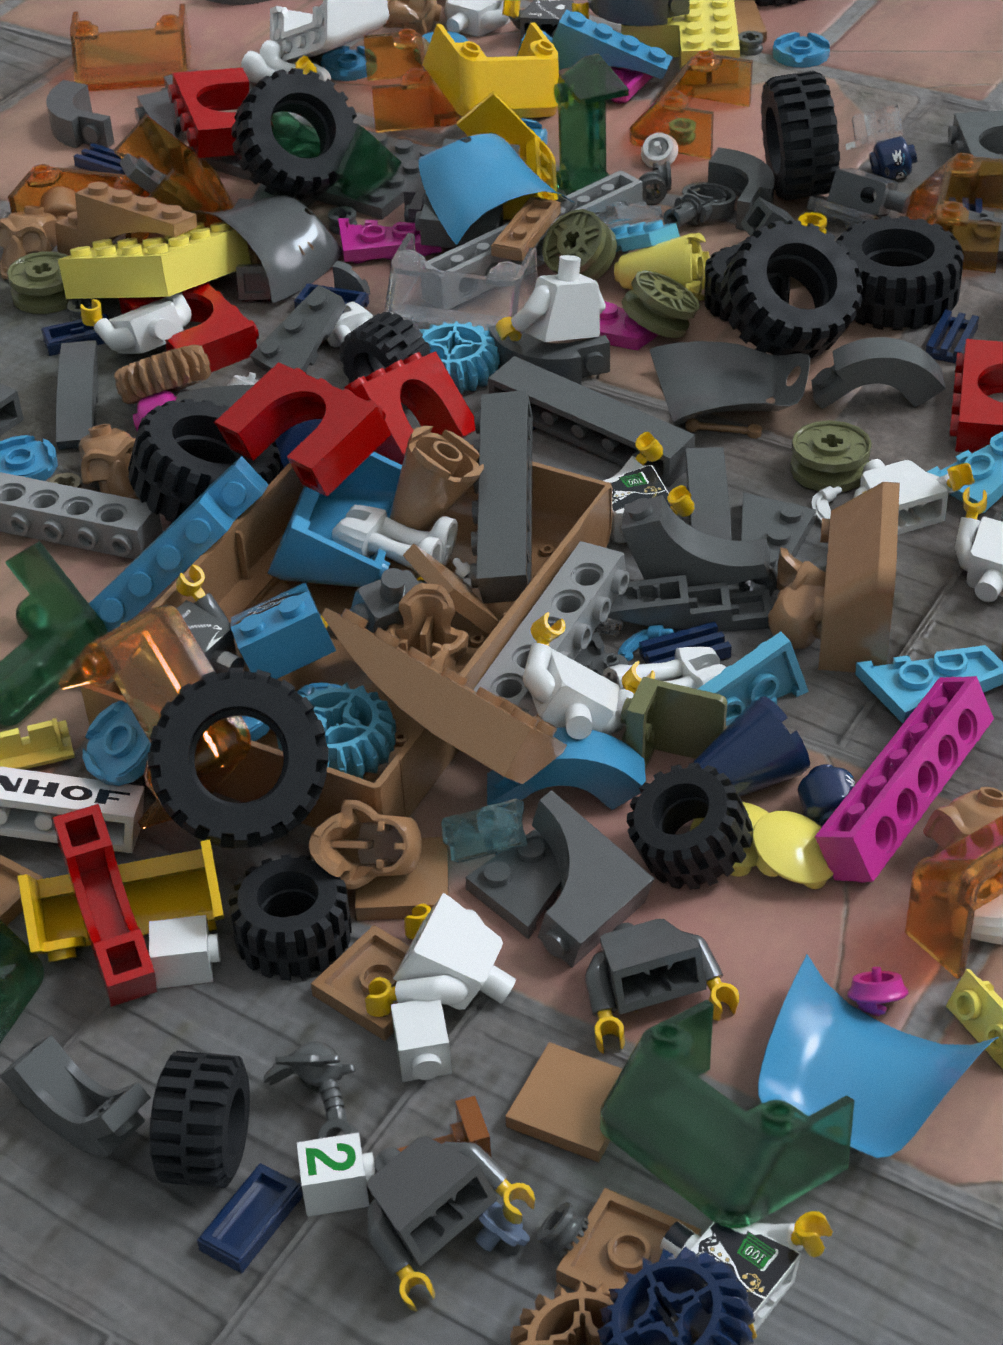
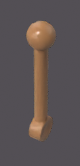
M695 418L688 420L685 424L689 432H696L699 429L747 434L750 438H759L762 435V427L758 424L744 427L702 423Z

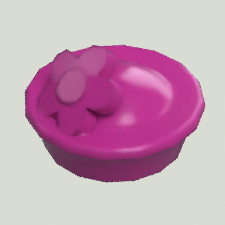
M872 967V971L857 974L852 978L848 997L856 1001L860 1010L874 1016H880V1014H885L887 1010L881 1004L904 999L909 992L900 974L891 971H881V967Z

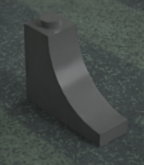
M663 495L649 499L640 498L624 506L621 531L644 580L686 575L688 587L728 582V585L769 576L771 550L766 538L752 541H733L702 533L680 519L669 507Z
M551 790L539 800L532 826L545 839L556 858L561 877V895L545 913L538 938L543 942L544 947L550 954L563 959L573 968L600 943V937L603 934L612 932L617 925L623 923L645 903L655 878Z

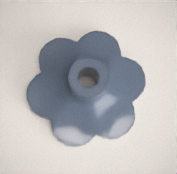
M497 1201L479 1215V1220L484 1226L475 1236V1240L483 1249L492 1251L501 1239L511 1246H516L517 1244L525 1246L530 1241L529 1235L522 1229L523 1224L509 1222L504 1217L502 1206Z

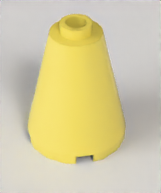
M690 233L651 247L623 254L619 262H616L614 266L615 280L620 282L622 288L633 290L631 283L639 271L657 272L679 282L690 290L698 301L704 300V295H701L702 290H705V266L707 259L710 258L709 252H702L700 243L706 242L705 238L701 233Z

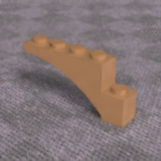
M104 182L90 183L88 188L76 192V212H71L68 214V217L55 222L57 250L59 253L68 256L71 255L70 250L83 246L93 248L92 242L112 239L113 242L119 235L125 233L148 232L177 237L197 227L196 214L184 211L180 206H168L157 202L155 198H143L132 194L130 190H118L109 187Z

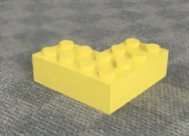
M690 0L689 14L667 18V24L629 26L621 24V34L634 36L641 43L650 47L661 48L666 54L679 57L681 84L707 83L708 53H713V83L739 82L740 45L734 0Z
M200 222L197 223L196 228L177 237L164 235L165 238L153 237L144 239L143 243H138L137 238L122 239L117 241V244H113L112 239L97 240L92 242L93 248L83 246L71 249V255L58 259L66 299L169 297L235 272L237 265L251 264L247 241L226 222L213 223L208 228H205L204 223Z

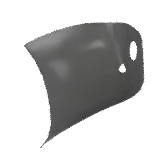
M274 195L242 207L221 212L191 211V213L196 215L212 214L218 216L247 241L261 260L269 280L272 303L283 300L301 291L306 284L316 281L334 265L342 254L341 246L317 216L302 203L290 196ZM306 241H309L313 245V250L310 248ZM298 245L301 246V248H302V250L304 251L305 255H302V253H301L300 248L298 247Z
M710 341L672 343L650 349L668 410L676 427L695 417L715 412L780 411L797 404L804 396L810 367V357L807 354L776 356L740 344ZM800 366L801 371L798 379L791 386H787V378L790 372L795 367ZM773 397L775 403H768L766 400Z

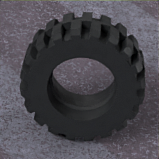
M291 68L288 74L282 69L275 71L271 77L265 76L251 89L234 116L236 121L232 125L231 135L233 138H237L232 144L234 154H240L242 157L238 163L243 171L249 170L252 174L249 179L255 185L259 182L266 186L264 191L271 195H274L277 191L281 195L292 198L297 195L299 200H307L312 195L319 196L325 193L351 167L354 162L353 157L358 152L360 143L356 139L360 135V127L358 123L353 122L357 117L354 107H348L346 104L348 97L343 91L338 93L333 88L335 83L329 79L325 82L319 79V73L309 71L305 75L302 69ZM292 112L305 118L314 127L319 137L320 155L316 158L305 159L285 151L273 135L271 129L272 114Z
M814 70L771 77L763 85V92L761 93V128L766 164L771 168L775 176L774 190H776V195L784 200H793L829 194L836 169H840L838 123L829 85L826 84L825 77Z
M885 216L880 217L879 220H873L872 218L864 220L861 225L854 224L836 240V243L840 246L844 244L849 250V259L855 260L859 269L856 277H861L863 290L860 292L862 302L854 318L857 323L862 325L869 323L873 325V328L883 329V327L893 328L892 330H903L906 327L918 329L923 324L930 326L937 323L945 310L952 311L957 305L961 288L964 260L963 249L954 235L949 231L945 232L942 226L936 223L933 225L928 224L927 220L919 218L912 220L906 216H899V218Z
M789 220L786 225H784L783 221H775L769 223L768 226H761L745 239L723 274L724 279L721 282L720 292L724 296L721 301L723 311L730 314L727 320L733 330L737 328L740 331L739 337L746 344L751 342L756 346L755 350L764 353L768 352L776 356L807 354L810 358H815L821 355L824 350H829L856 317V312L862 302L860 292L863 290L861 277H856L859 269L855 260L849 259V250L844 244L840 246L836 243L834 235L830 232L822 233L819 231V226L811 223L803 226L801 221ZM781 273L798 280L811 294L815 309H801L783 301L772 289L767 274Z
M183 399L179 403L173 400L164 403L162 406L158 405L142 418L129 462L128 478L139 500L142 503L147 502L148 509L156 515L160 513L165 516V520L173 523L241 456L270 484L278 476L280 470L281 456L276 442L274 441L253 461L231 450L215 424V421L230 408L229 406L224 404L223 407L214 405L212 401L207 400L194 402L193 399Z
M229 668V672L216 674L215 671L202 675L203 679L192 685L188 682L178 690L179 694L172 702L168 701L160 712L161 717L157 725L153 726L150 736L151 747L148 753V767L155 794L173 821L198 840H210L211 844L229 849H250L260 847L274 840L277 841L288 835L291 830L299 826L308 817L323 790L329 761L323 724L321 720H318L313 711L314 707L306 697L303 698L295 691V687L283 679L281 682L271 677V673L258 669L257 672L243 671V668ZM232 716H247L263 722L276 734L283 750V768L277 783L264 796L245 803L227 802L212 795L200 782L195 769V751L201 736L217 721Z

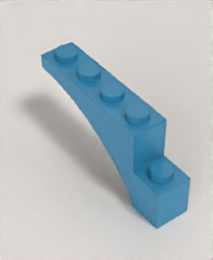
M567 9L558 23L553 38L542 31L558 52L559 70L578 66L604 65L643 72L663 80L673 56L666 54L661 48L650 47L641 43L634 36L623 35L614 31L609 25L598 24L587 19L579 12H571ZM523 39L521 40V43H520L518 52H519L520 47H521V45H522Z
M241 456L132 563L85 606V609L111 635L117 633L122 623L130 622L168 587L180 573H183L229 530L233 522L263 495L269 484Z

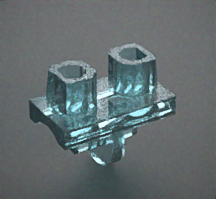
M516 798L443 818L441 822L444 844L450 846L451 861L461 863L492 854L498 855L503 851L526 846L527 837L522 824L524 801Z

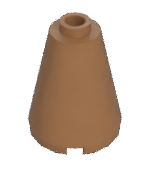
M427 425L417 427L408 439L390 513V519L409 528L421 531H428L479 479L484 469V464L479 466L477 462L480 454L465 439L448 430H444L442 435L432 433L433 426Z

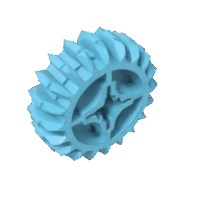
M444 321L442 325L436 326L431 324L428 330H419L423 334V339L425 342H428L431 348L429 350L430 353L437 352L461 394L465 390L476 391L477 386H487L488 378L498 370L500 354L495 346L494 338L490 337V331H484L483 326L473 327L471 322L459 324L458 321L453 324H447Z
M346 682L341 688H333L329 683L327 689L320 691L312 687L311 693L308 696L299 694L309 700L314 707L313 711L318 720H321L329 754L328 767L363 779L365 772L377 773L379 764L388 763L390 752L394 751L396 743V722L391 709L388 707V702L382 701L379 698L378 692L367 693L364 685L356 689H350ZM277 738L278 748L281 749V751H283L280 741Z

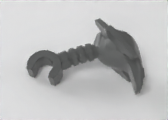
M315 1041L303 1044L285 1057H275V1063L263 1077L264 1083L273 1085L293 1074H297L307 1084L320 1087L319 1092L322 1096L325 1112H327V1122L321 1126L317 1139L333 1137L340 1132H344V1135L359 1132L355 1126L347 1122L342 1095L338 1083L335 1081L341 1080L343 1075L354 1073V1065H342L339 1056L332 1047L326 1043Z

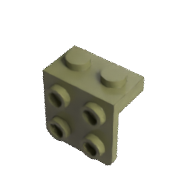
M643 677L633 698H626L623 704L621 723L626 724V730L621 741L629 745L644 758L645 770L654 750L696 759L726 729L727 699L720 694Z

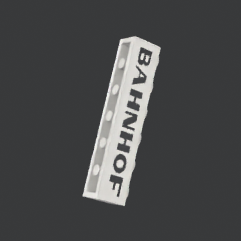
M0 767V835L58 843L53 817L99 804L114 851L133 853L143 824L145 786L131 784L121 786L107 785L95 779Z

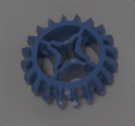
M686 1246L677 1258H675L673 1253L668 1252L664 1248L659 1261L656 1263H652L650 1260L642 1257V1270L635 1275L623 1271L626 1282L625 1286L622 1289H609L610 1299L614 1304L600 1309L602 1321L605 1325L597 1332L602 1345H750L754 1343L752 1331L748 1327L755 1322L754 1313L749 1305V1294L742 1282L737 1281V1277L732 1269L725 1265L723 1261L718 1263L715 1257L709 1255L706 1251L697 1256L694 1251H690ZM675 1315L678 1318L677 1322L674 1321ZM675 1330H677L679 1333L677 1337L674 1334Z

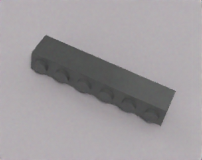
M515 356L488 378L489 394L528 391L533 415V426L620 466H624L631 456L636 457L640 453L636 447V440L642 433L650 432L662 445L663 455L657 461H647L645 465H652L662 483L667 487H670L686 471L685 450L686 448L695 447V434Z
M527 390L481 394V410L474 412L476 433L480 434V440H474L473 447L480 454L477 462L479 466L484 464V469L479 479L473 484L475 494H479L478 500L472 501V517L474 524H478V531L471 532L473 556H477V563L470 564V578L472 588H479L483 604L516 601L532 581L533 415Z

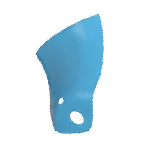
M485 133L468 136L427 153L418 160L420 176L428 199L442 226L456 245L468 228L484 213L520 196L539 192H551L574 203V201L547 185L519 157L512 146L497 134Z
M806 954L786 995L769 1038L760 1069L758 1096L762 1104L806 1128L873 1157H890L900 1151L915 1136L964 1072L999 1037L972 1045L940 1044L906 1034L879 1022L847 1003L824 981L810 957ZM827 1123L835 1124L839 1128V1133L829 1132L823 1129L822 1126Z

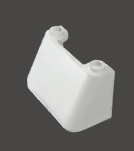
M323 0L320 7H313V14L287 10V7L270 8V40L280 45L282 60L289 63L297 62L302 56L309 58L328 52L382 28L389 18L387 0Z

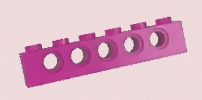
M977 676L940 677L815 835L826 863L833 872L834 880L857 881L860 883L873 882L992 723L994 717Z

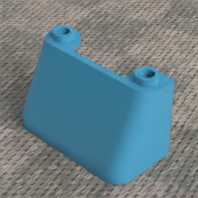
M373 452L327 497L304 486L267 574L283 581L359 588L380 580L383 572L390 565V562L384 560L386 551L378 549L369 558L334 542L332 530L345 518L347 512L354 505H364L386 510L387 516L390 518L402 465Z

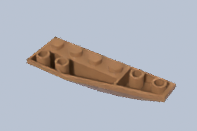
M325 608L322 617L344 649L382 692L401 710L432 734L500 775L524 784L560 756L567 747V744L553 737L557 731L555 727L522 711V708L495 695L481 686L475 692L466 686L469 679L446 666L442 672L432 667L435 660L412 646L408 653L400 649L398 645L401 639L379 627L375 633L365 629L368 620L345 608L342 615Z

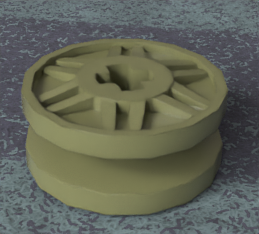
M585 209L572 210L559 217L550 226L543 241V259L547 266L554 273L558 274L560 256L571 255L581 258L579 274L597 280L612 264L616 255L617 241L615 233L595 213Z
M43 251L28 254L13 262L7 271L9 284L12 287L11 296L13 304L21 311L31 314H49L67 309V304L71 299H66L58 259L68 255L59 252Z
M639 271L631 283L633 290H628L621 302L623 309L630 318L653 333L670 338L683 337L690 326L688 319L694 318L700 308L698 299L690 290L668 276L652 271Z
M827 420L807 424L794 433L790 471L797 482L814 491H820L828 486L833 488L839 486L842 488V492H847L860 486L863 468L869 462L872 442L866 432L847 422Z

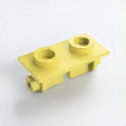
M53 718L50 721L28 725L29 736L22 738L18 728L0 732V767L25 770L75 758L66 720L57 722V718Z
M966 969L946 1007L978 1042L999 1037L985 1050L1003 1069V1000L994 991V986L989 981H982L970 969Z

